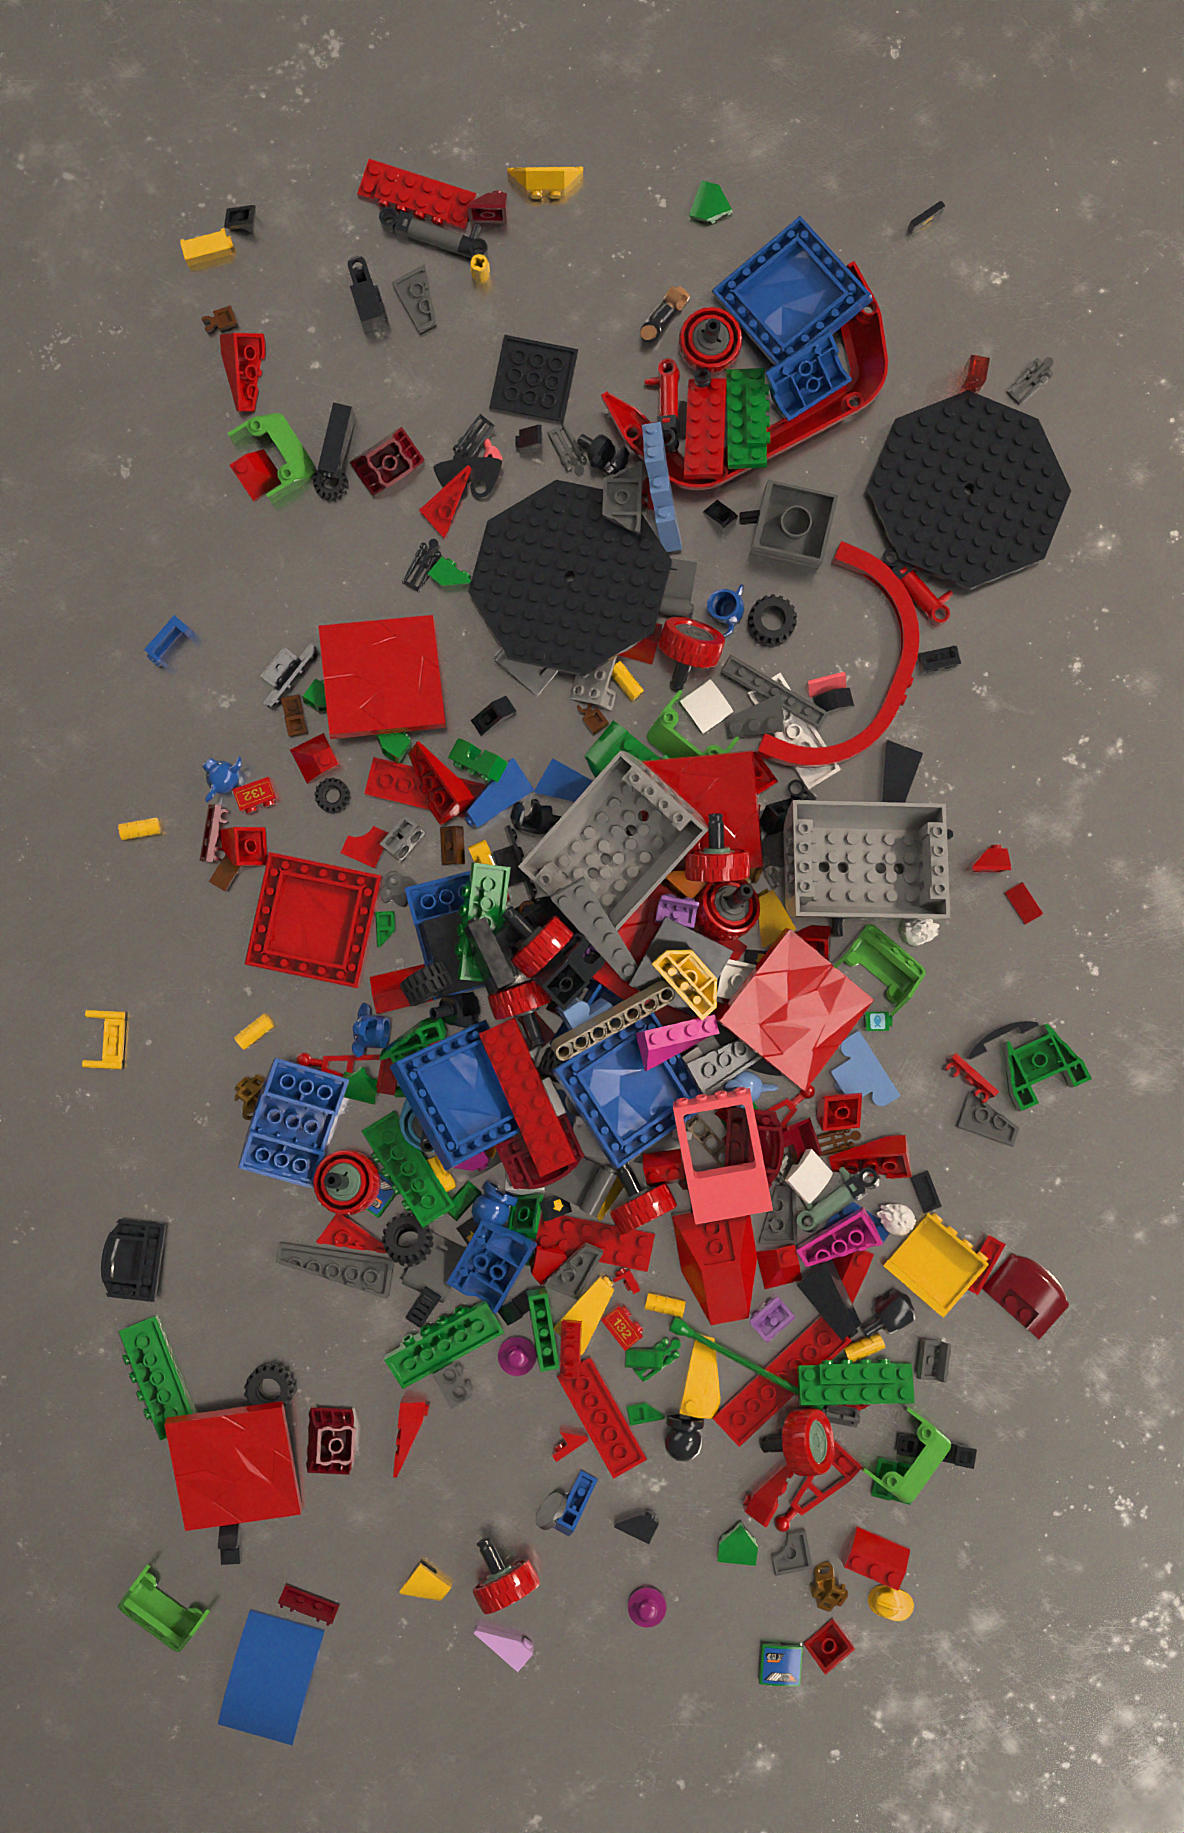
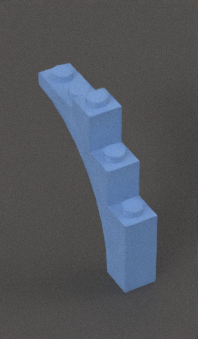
M661 422L642 425L644 458L659 538L666 552L682 550L681 535L667 467Z

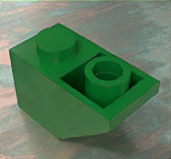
M442 556L427 573L428 577L442 589L470 587L472 581L470 579L471 575L465 570L460 571L455 567L457 564L449 557L445 559Z

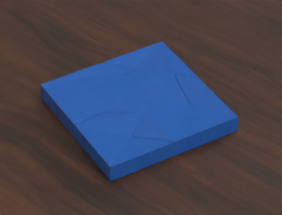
M801 216L711 290L718 302L735 318L739 326L774 366L826 332L831 331L834 334L873 301L871 293Z
M654 1013L647 1015L572 1058L565 1060L551 1070L614 1169L620 1168L677 1128L673 1102H676L679 1098L692 1099L700 1095L680 1054L673 1056L648 1071L644 1070L636 1033L662 1027ZM697 1113L684 1115V1122L689 1120Z
M486 1020L409 1055L390 1066L445 1171L521 1132L479 1035L490 1029Z

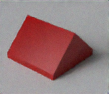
M834 1619L829 1621L804 1643V1646L825 1675L855 1650L852 1640Z

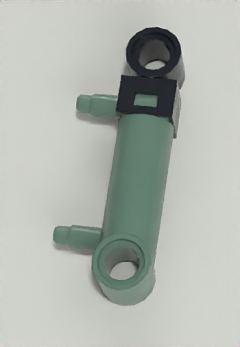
M841 1167L839 1171L845 1180L843 1186L814 1206L812 1203L806 1204L801 1199L807 1211H803L798 1215V1227L808 1233L814 1232L819 1225L855 1200L859 1201L869 1194L865 1188L869 1190L877 1188L880 1184L879 1174L872 1168H864L860 1171L857 1178L855 1175L851 1176L844 1167ZM873 1174L874 1180L871 1183H866V1176ZM807 1217H811V1225L805 1227L804 1220Z

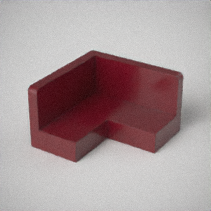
M810 1117L782 1126L784 1148L788 1146L794 1163L800 1162L806 1149H812L817 1156L822 1154Z

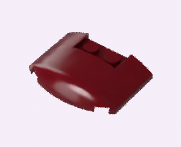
M728 1107L724 1167L753 1162L755 1156L746 1109ZM754 1109L768 1186L770 1188L772 1182L778 1176L783 1162V1129L775 1111Z
M566 1113L558 1116L577 1160L572 1164L540 1177L522 1134L495 1146L514 1189L531 1190L551 1185L570 1174L577 1167L581 1159L583 1160L585 1155Z
M1013 1253L1005 1259L982 1287L983 1291L1038 1340L1070 1306L1062 1286L1047 1269L1027 1257L1016 1256Z

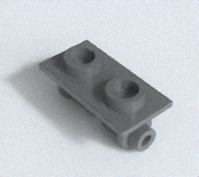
M824 1405L821 1410L825 1413L830 1423L857 1428V1425L860 1423V1411L855 1408Z

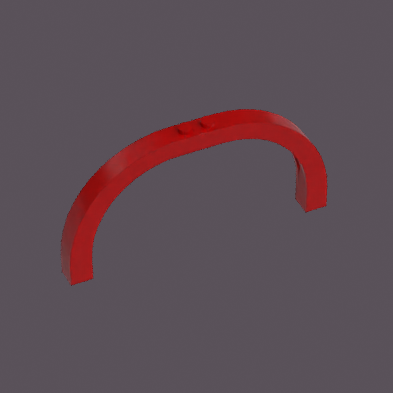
M843 541L839 543L831 563L861 575L875 585L888 600L895 613L900 631L899 659L877 715L868 727L857 736L837 745L815 748L794 745L765 733L762 736L756 754L783 765L798 768H820L835 765L857 756L873 744L889 727L900 705H904L907 698L905 691L911 687L914 680L911 676L918 657L920 634L916 610L907 589L893 571L880 559Z

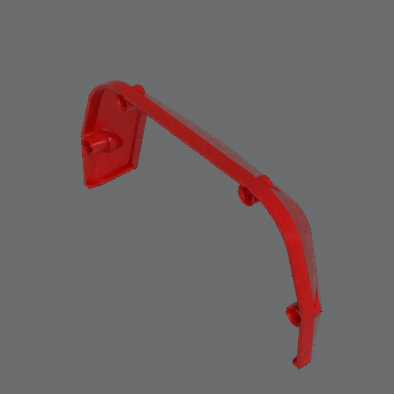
M855 261L849 263L846 267L871 293L873 301L866 306L872 309L871 313H866L862 309L839 329L849 367V376L852 381L792 420L787 421L783 418L770 425V428H766V432H770V444H767V460L840 421L857 414L877 397L884 385L889 361L882 314L873 293ZM608 391L601 394V399L624 442L645 461L642 425L650 421L636 407L627 404ZM850 400H855V401H857V402H858V406H856V407L851 406V405L849 404V401H850ZM630 431L636 432L637 436L635 438H629L627 436V433ZM728 446L724 447L723 478L684 479L685 457L678 450L674 453H666L670 483L687 490L711 489L752 469H728Z

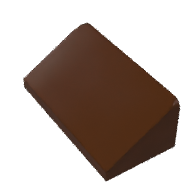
M463 826L440 827L442 865L465 864Z

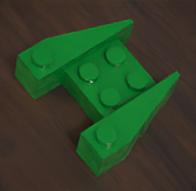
M429 1017L418 1022L381 1051L380 1061L391 1058L394 1064L430 1046L431 1043L445 1039L447 1031L442 1018L433 1020ZM400 1086L396 1088L395 1098L405 1097Z
M1047 1023L1041 1025L1045 1036L1015 1050L1010 1041L1003 1043L1009 1093L1018 1112L1039 1104L1031 1085L1059 1072H1063L1070 1088L1092 1079L1084 1061L1071 1050L1068 1044Z

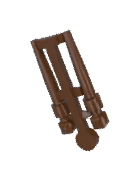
M843 1129L816 1135L818 1140L831 1137L830 1141L819 1143L820 1147L831 1144L834 1147L822 1151V1154L818 1155V1157L854 1148L855 1143H848V1140H859L861 1138L860 1132L852 1131L851 1135L846 1136L845 1133H849L851 1129ZM835 1135H843V1137L835 1139ZM844 1141L845 1144L837 1146L838 1142Z

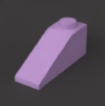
M479 1625L474 1629V1634L517 1672L533 1655V1644L526 1638L522 1639L518 1635Z

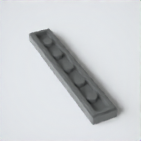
M731 654L720 671L766 699L781 693L783 709L817 730L821 728L829 714L827 711Z

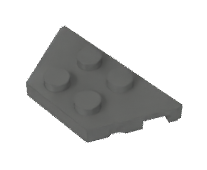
M643 461L637 462V465L629 469L624 468L617 474L605 477L603 483V518L636 534H641Z

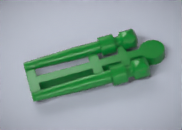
M665 1337L652 1348V1350L664 1349L663 1357L667 1354L669 1355L663 1361V1368L673 1363L674 1359L679 1358L680 1353L678 1351H674L672 1354L670 1352L681 1347L679 1339L672 1340L671 1346L667 1348L665 1346L669 1344V1340ZM632 1368L643 1382H646L661 1371L654 1369L644 1377L642 1374L648 1369H641L639 1371L638 1368Z

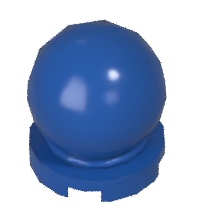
M485 1181L481 1187L485 1193L479 1195L473 1202L471 1212L474 1222L479 1226L482 1220H486L502 1226L508 1220L510 1214L509 1206H516L518 1197L508 1191L505 1194L498 1190V1185Z

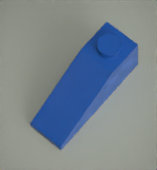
M583 1471L579 1472L566 1497V1509L563 1516L554 1521L556 1525L552 1528L567 1536L574 1532L598 1479Z

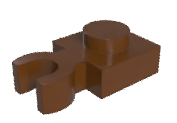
M231 305L213 311L214 317L204 316L201 318L203 323L210 322V326L205 327L206 332H212L217 326L222 331L238 325Z
M586 703L588 706L586 709H582L577 705L578 712L585 715L582 721L593 735L609 724L598 707L592 710L591 703Z

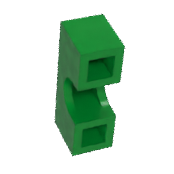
M458 738L448 756L454 762L453 766L460 770L466 768V772L473 776L480 774L479 778L486 782L493 780L498 783L509 762L487 750H484L478 759L482 750L472 743Z

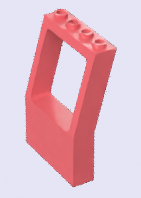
M738 1087L730 1092L718 1091L714 1095L708 1096L700 1094L692 1099L679 1098L676 1102H673L674 1116L695 1224L773 1211L750 1088ZM740 1104L744 1105L755 1160L749 1163L706 1171H694L684 1115Z

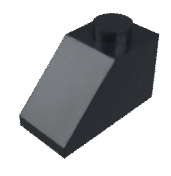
M534 425L519 430V436H515V447H519V453H542V425Z
M504 696L491 702L471 719V722L480 736L506 721L516 712V709L508 697Z
M789 798L766 805L760 817V826L767 833L775 834L784 830L786 815L793 799Z
M641 1510L615 1519L614 1528L650 1544L659 1525V1519L656 1518L657 1515L655 1513Z

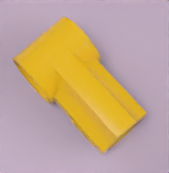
M485 839L468 847L474 863L495 865L491 857L492 853Z
M437 1155L426 1160L446 1192L457 1187L450 1172L445 1171Z

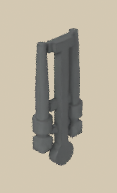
M1051 357L1045 358L1043 361L1044 365L1040 368L1038 366L1041 364V360L1036 358L1033 364L1026 368V371L1006 392L1021 405L1042 384L1044 385L1048 378L1052 377L1053 372L1050 369L1045 373L1043 370L1053 365V359ZM1037 369V372L1032 376L1030 373ZM1039 374H1042V376L1038 379L1039 381H1037L1035 378ZM1026 377L1029 378L1016 393L1012 391ZM1033 382L1035 385L1020 399L1019 395Z
M563 423L548 431L547 433L561 458L560 461L562 465H565V470L567 472L572 471L571 464H574L575 474L578 476L583 475L584 468L578 465L577 461L579 460L581 464H585L587 458L583 456L582 449L579 448L566 424ZM563 428L572 444L571 448L568 447L560 432ZM556 433L558 435L561 443L565 448V451L561 450L559 444L557 443L552 434ZM574 450H575V454H576V456H577L576 458H574V456H573V454H572V451H574ZM566 454L569 455L571 459L570 461L568 460L567 456H565Z

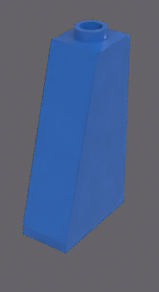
M514 758L507 760L509 763L499 782L490 780L464 811L466 815L464 819L470 827L478 828L534 791Z
M552 758L536 786L534 794L574 803L593 780Z

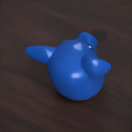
M743 584L739 586L737 592L729 589L717 590L707 600V612L719 622L728 625V630L723 636L731 634L735 624L743 616L745 605L741 597L744 590Z
M240 756L234 765L228 761H216L211 757L203 763L202 767L206 772V783L211 789L205 798L206 802H209L216 793H229L238 784V771L242 766Z
M362 1003L358 1010V1019L353 1025L355 1041L352 1044V1052L356 1057H361L365 1053V1047L385 1048L390 1036L389 1018L371 1015L370 1006Z

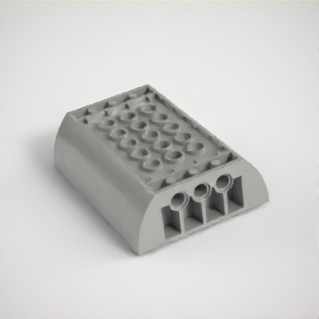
M619 751L518 867L549 895L554 894L584 876L615 929L618 931L708 831V826L702 816L641 760L625 751ZM640 811L648 812L649 819L647 821L640 820ZM628 825L635 826V835L627 834L626 827ZM603 853L611 856L610 863L605 864L601 861ZM594 867L598 870L596 878L590 877L588 873L589 868Z
M793 800L791 802L783 830L785 906L790 916L950 919L946 804ZM820 863L827 865V872L824 873L819 870L818 866ZM842 863L847 867L846 873H841L838 870V864ZM876 864H881L884 867V873L880 874L875 870ZM895 865L902 866V874H897L894 871Z

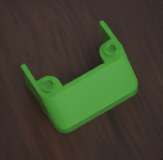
M280 413L253 417L227 433L232 442L236 444L250 434L261 436L268 432L287 463L278 470V478L282 484L266 494L272 504L311 481L313 475L315 476V470H317L287 420Z
M681 690L678 691L660 713L646 736L647 741L654 748L670 758L729 753L740 739L736 736L725 751L717 745H710L702 753L673 729L679 720L678 713L673 709V706L682 697L683 692Z
M867 924L834 964V967L837 968L843 961L849 966H857L861 963L888 986L886 990L887 998L895 1004L890 1013L892 1017L911 999L926 975L924 967L873 924Z
M906 1407L904 1410L921 1422L917 1429V1436L926 1445L904 1477L897 1472L890 1471L880 1480L863 1467L861 1470L899 1500L910 1503L915 1500L951 1448V1442L932 1424L911 1408Z
M147 1564L118 1604V1608L123 1614L170 1649L181 1652L205 1620L210 1610L207 1609L202 1615V1612L195 1607L185 1610L155 1588L157 1585L156 1578L152 1574L146 1573L150 1568Z

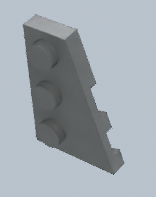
M424 264L392 282L395 291L419 333L436 325Z
M781 693L727 717L725 720L728 738L784 732L785 724Z
M972 1091L968 1092L957 1128L1013 1147L1019 1127L992 1109L986 1102L981 1103V1099L977 1096L974 1097Z
M776 1185L772 1197L773 1211H768L759 1245L798 1244L796 1192L790 1185Z
M585 1242L543 1281V1286L578 1300L603 1254V1249Z

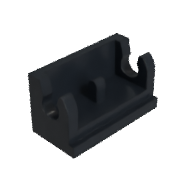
M955 645L918 653L917 657L921 674L954 668L961 664L958 648Z

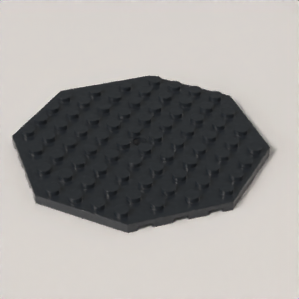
M969 390L896 418L866 488L874 502L879 519L882 520L887 537L894 547L898 561L967 590H972L977 586L992 582L1002 576L1043 561L1071 493L1069 484L1039 419ZM971 485L974 493L967 494L964 491V487Z
M556 479L487 521L468 593L510 660L586 676L593 669L606 664L618 654L626 652L636 646L638 642L654 635L672 566V559L642 513L641 534H636L603 518V489ZM572 572L575 575V579L573 581H566L565 576Z

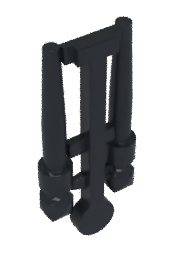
M479 414L464 435L458 439V443L453 446L454 452L458 453L460 451L459 454L453 456V459L463 458L465 453H467L465 458L476 456L479 448L495 425L482 414ZM479 420H483L470 438L469 435L474 430ZM488 424L490 427L483 434L478 442H475L474 440L480 434L485 425ZM473 444L474 447H472L471 450L468 451L469 447Z
M436 539L429 541L428 551H425L427 548L426 543L422 542L419 545L420 548L416 551L415 557L402 581L403 584L418 592L428 578L427 573L442 555L438 550L435 551L434 555L431 554L433 549L439 546V542ZM425 553V556H424L423 560H422V561L419 560L420 558H422L423 554ZM429 557H432L428 565L426 562ZM419 563L420 565L416 573L414 574L411 582H408L407 579L409 578L416 564ZM423 567H426L427 570L424 573L419 586H415L414 584L419 574L421 573Z

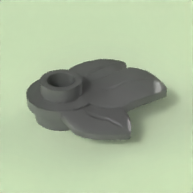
M390 871L384 877L385 885L380 890V897L384 903L393 900L397 905L406 907L408 900L405 888L417 884L409 876H402L397 871ZM396 878L397 883L391 884L390 880Z

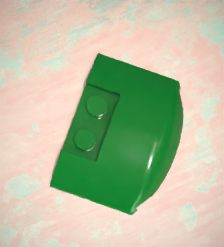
M614 720L584 755L595 778L619 751H625L641 761L649 760L653 755L657 756Z

